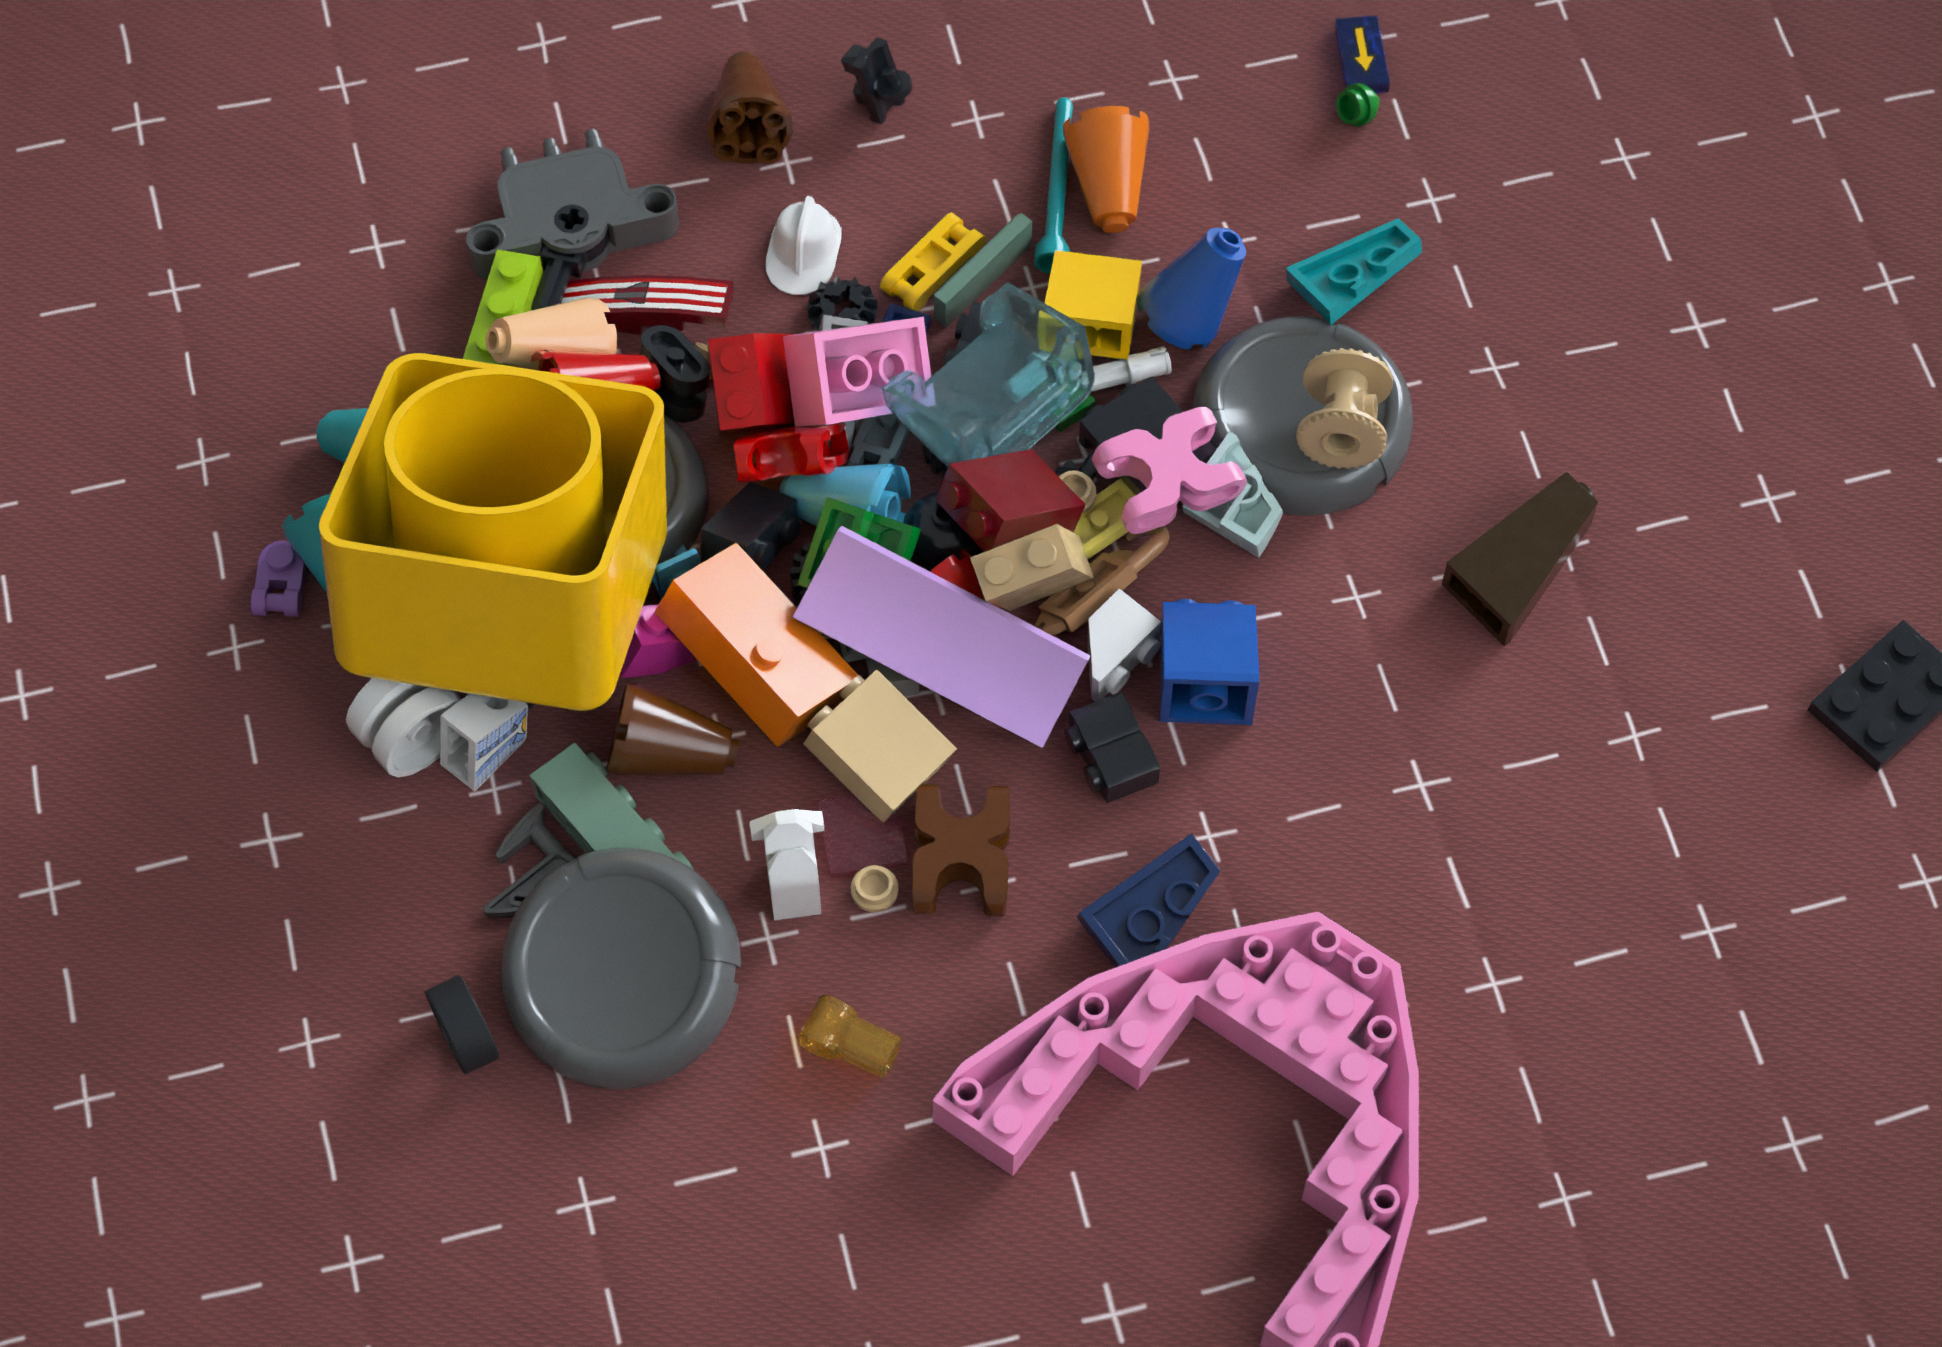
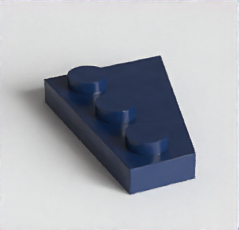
M1191 833L1080 911L1077 919L1115 968L1167 949L1221 870Z

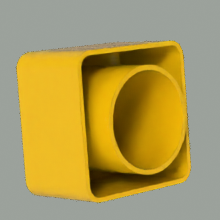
M425 353L408 354L392 361L382 376L319 521L333 645L339 664L346 671L362 677L577 711L592 710L607 702L615 690L667 536L664 404L661 397L653 390L638 385Z

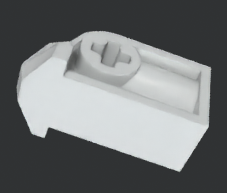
M792 809L773 812L749 821L752 841L764 839L774 920L821 914L819 878L813 833L824 831L822 812Z

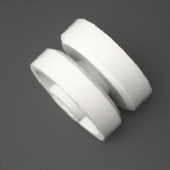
M372 678L360 690L350 705L346 723L350 732L360 743L372 749L375 759L390 775L398 778L409 776L423 770L440 758L441 715L462 698L456 691Z

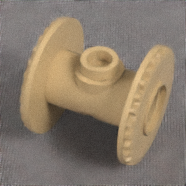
M1344 348L1339 350L1331 349L1330 352L1324 351L1321 355H1316L1304 369L1303 384L1307 392L1314 399L1326 406L1324 409L1307 415L1299 423L1296 439L1300 450L1304 452L1305 456H1309L1312 461H1318V464H1325L1327 467L1333 466L1337 469L1359 468L1361 465L1367 466L1368 463L1375 462L1376 459L1381 457L1387 446V433L1382 424L1377 420L1378 404L1383 402L1392 391L1393 376L1389 367L1386 366L1384 361H1380L1379 357H1373L1371 353H1363L1362 350L1355 351L1351 348L1348 350Z

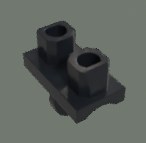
M876 37L868 47L854 44L841 59L845 72L854 74L857 82L854 84L853 89L856 102L866 105L873 122L882 125L886 120V114L889 109L894 105H903L905 98L913 89V83L909 74L905 71L897 70L886 40Z

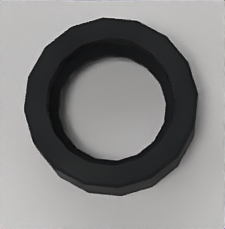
M456 975L425 991L435 1019L454 1058L465 1075L499 1059V1052L492 1035L461 975Z

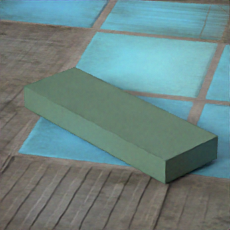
M1022 213L1017 214L934 293L935 321L947 328L1032 246V220Z

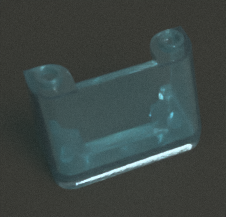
M1007 282L994 294L988 296L981 305L980 326L982 334L925 383L920 375L911 370L903 371L894 376L882 388L886 406L947 467L950 463L1029 450L1088 397L1093 388L1095 374L1085 326Z

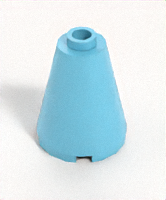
M892 463L834 467L835 471L828 475L807 477L804 475H789V477L783 479L780 485V493L797 499V518L816 527L827 497L903 523L906 513L901 512L902 497L910 499L911 493L909 475L906 469Z

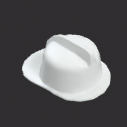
M806 196L804 202L789 205L781 212L773 228L766 256V273L771 283L781 292L793 296L811 294L818 289L820 281L825 284L829 282L835 269L841 243V227L826 209L819 204H815L812 196Z

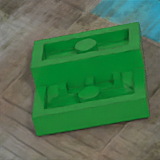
M827 497L797 585L805 588L809 587L837 530L841 526L908 561H911L921 529Z

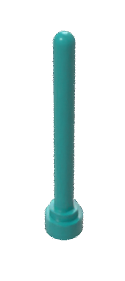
M1067 97L1060 98L1056 103L1045 236L1036 244L1034 255L1035 267L1041 272L1048 274L1051 273L1055 250L1070 252L1069 246L1062 237L1069 151L1063 136V124L1069 118L1072 123L1073 103Z

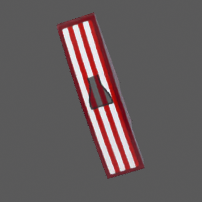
M632 275L596 277L569 281L561 303L582 298L600 299L610 310V312H604L607 324H615L617 332L641 335L643 326L653 327L658 325L670 326L683 331L685 322L726 328L734 287L733 281L689 276Z

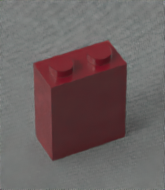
M1032 449L950 463L935 498L940 506L984 552L1055 524L1074 533L1086 506Z

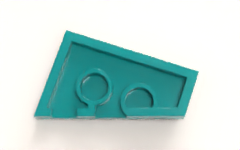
M1397 218L1286 267L1287 282L1332 325L1422 253L1421 238Z

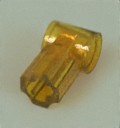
M820 995L796 1038L803 1048L818 1057L828 1060L839 1057L881 1078H884L890 1072L902 1045V1037L859 1018L851 1006L829 995Z

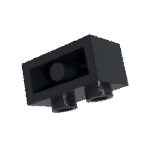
M749 482L701 527V563L737 543L761 570L767 568L773 558L786 545L792 544L798 535L800 523L797 519V499L754 482Z

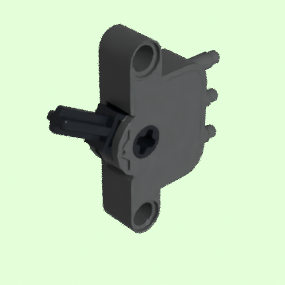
M588 129L585 132L586 148L561 154L556 140L547 138L543 142L544 158L519 163L512 148H503L500 153L503 172L498 180V193L503 218L476 224L466 235L471 268L480 278L488 279L497 250L540 256L541 265L545 271L531 310L561 304L570 277L581 278L582 273L597 268L607 258L609 253L665 241L672 238L679 229L677 199L674 191L663 184H651L629 189L618 155L610 149L604 148L602 139L599 137L596 129Z

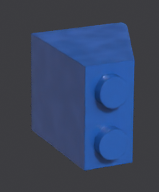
M1190 599L1163 602L1160 633L1159 722L1252 725L1259 687L1256 605H1244L1233 600L1223 601L1219 604L1197 603Z

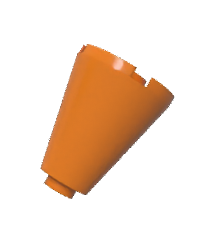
M1104 106L1087 109L1080 112L1081 120L1071 124L1069 118L1064 122L1063 136L1093 224L1101 227L1106 233H1120L1127 230L1128 225L1136 221L1149 134V119L1142 111H1140V118L1130 115L1129 107Z

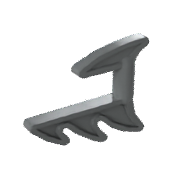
M537 804L515 825L496 852V857L499 863H503L532 840L547 857L486 904L483 908L486 917L514 916L522 903L521 901L546 875L562 864L578 859L567 851L545 827L543 822L545 811L542 804Z

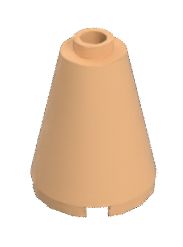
M582 298L496 319L486 333V348L497 363L538 370L539 360L530 362L531 356L536 351L556 350L616 354L617 332L615 324H607L604 312H610L605 303L600 299Z

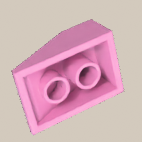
M924 317L783 336L795 427L828 425L935 406Z

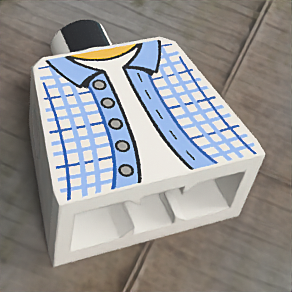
M468 694L441 715L440 765L475 792L523 744L527 736L528 711L535 704Z

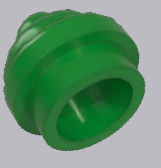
M1351 84L1337 97L1336 110L1338 116L1346 124H1352L1356 127L1367 125L1376 117L1380 98L1365 84Z

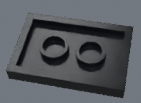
M1902 620L1811 701L1807 711L1878 772L1942 714V652L1905 620Z

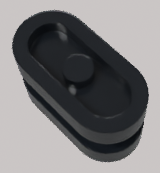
M658 325L646 329L641 336L640 355H645L650 363L654 362L657 365L660 374V388L656 389L655 392L663 401L664 414L670 419L681 423L698 420L703 416L706 408L707 392L705 389L709 384V362L683 333L676 328Z

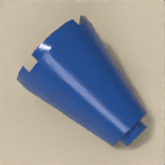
M1211 228L1144 285L1137 297V308L1139 313L1144 308L1150 318L1147 326L1152 332L1170 344L1189 350L1194 344H1203L1201 349L1206 348L1215 339L1246 256V249L1242 239L1235 231L1229 228Z

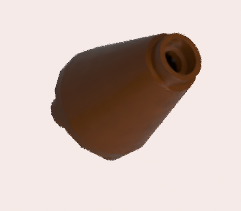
M738 52L728 59L708 116V141L714 148V155L721 161H734L743 164L760 162L773 164L781 158L782 150L788 146L793 134L792 117L762 62L750 52Z

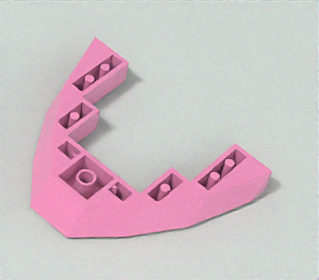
M1320 912L1206 934L1089 977L963 1061L932 1100L934 1123L1013 1176L1097 1064L1136 1090H1139L1192 1017H1194L1349 1119L1307 1178L1302 1196V1201L1337 1223V1225L1266 1324L1260 1346H1379L1419 1198V1072L1400 964Z

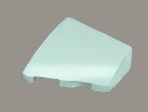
M1229 431L1207 464L1214 465L1227 462L1238 464L1247 479L1245 488L1236 498L1209 510L1196 511L1184 504L1182 506L1183 512L1259 558L1272 538L1282 517L1283 510L1274 495L1269 493L1264 485L1262 476L1256 466L1251 464L1241 448L1238 437Z

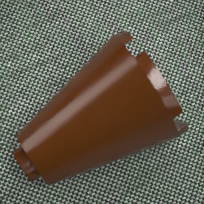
M626 682L618 711L616 728L613 732L606 770L608 773L615 775H722L725 766L734 767L740 740L732 739L733 729L637 683Z

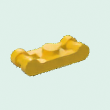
M949 213L885 274L880 283V289L891 297L897 295L903 300V306L916 314L924 308L929 297L969 258H972L985 246L987 238L976 229L970 231L963 226L964 222L953 213ZM954 240L957 244L953 246L949 242ZM912 274L920 279L914 286L906 281Z

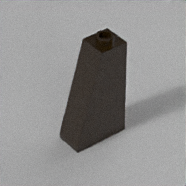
M1565 472L1447 562L1441 585L1503 646H1506L1514 638L1591 526L1598 505L1593 492L1587 485L1577 482L1568 472Z

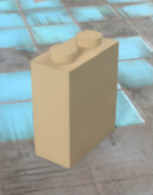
M1058 524L970 557L985 601L1009 611L1094 579L1079 535Z
M876 669L866 680L860 675L855 677L839 694L844 700L834 710L826 705L810 720L807 725L812 731L803 744L884 824L917 792V788L921 784H925L949 760L957 748Z

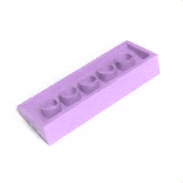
M843 526L837 530L814 578L793 615V618L1041 748H1043L1090 658V655Z

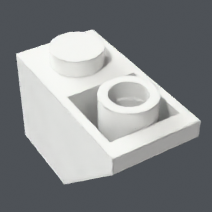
M1118 589L1088 620L1087 646L1088 655H1090L1091 698L1095 702L1103 699L1109 692L1113 695L1118 693L1127 683L1130 672L1140 662L1143 664L1148 663L1161 646L1159 641L1161 621L1121 589Z

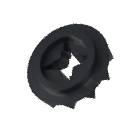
M836 276L833 282L827 284L820 281L818 289L814 293L809 294L807 311L812 326L818 331L823 315L836 317L835 304H840L846 298H849L850 308H844L842 313L839 312L838 317L873 324L877 317L878 307L877 299L873 296L870 285L863 286L859 284L856 277L848 281L841 280Z

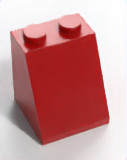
M751 333L708 339L707 350L719 435L764 427L795 425L783 336L795 334Z

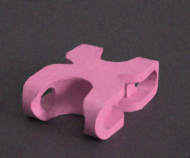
M1194 408L1169 417L1163 424L1161 439H1157L1147 430L1135 429L1108 439L1096 448L1092 456V462L1102 477L1110 479L1131 476L1139 479L1147 488L1138 495L1131 497L1124 505L1121 520L1128 532L1139 534L1171 523L1176 516L1178 501H1181L1192 510L1205 511L1236 498L1245 488L1247 479L1238 464L1227 462L1210 465L1199 461L1192 453L1200 446L1207 444L1214 435L1217 421L1209 408Z

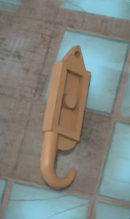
M1162 526L1139 534L1128 532L1126 539L1129 541L1148 534H1152L1153 537L1135 552L1130 550H1118L1109 554L1103 552L1089 564L1094 579L1054 593L1038 607L1041 614L1035 627L1053 636L1065 630L1072 633L1077 628L1088 623L1089 618L1118 589L1123 591L1138 578L1136 574L1162 553L1170 537L1167 527Z

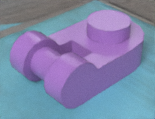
M275 541L267 545L260 554L255 588H253L251 594V612L253 616H268L269 611L284 612V615L289 617H299L301 615L307 566L289 541ZM272 589H285L284 593H272Z

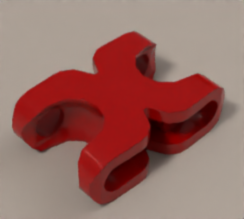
M846 422L781 428L779 426L757 428L750 432L751 435L737 439L733 446L737 479L740 483L763 481L787 475H804L806 477L828 475L835 471L834 467L844 465L850 456ZM831 439V449L829 450L828 440ZM754 452H755V457H756V462L754 463L755 466L753 465V462H752V457H753V453H754Z

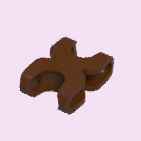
M921 784L917 788L915 840L919 849L913 856V912L915 914H933L936 911L939 891L948 883L961 880L972 883L981 891L984 904L983 912L987 916L1006 915L1009 862L1004 850L1009 844L1010 788L1008 786H990L987 789L984 808L975 816L967 818L952 816L942 807L940 787L937 784Z

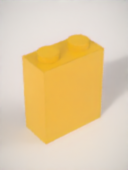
M1055 250L1042 314L1040 349L1128 360L1137 309V297L1139 295L1142 261Z

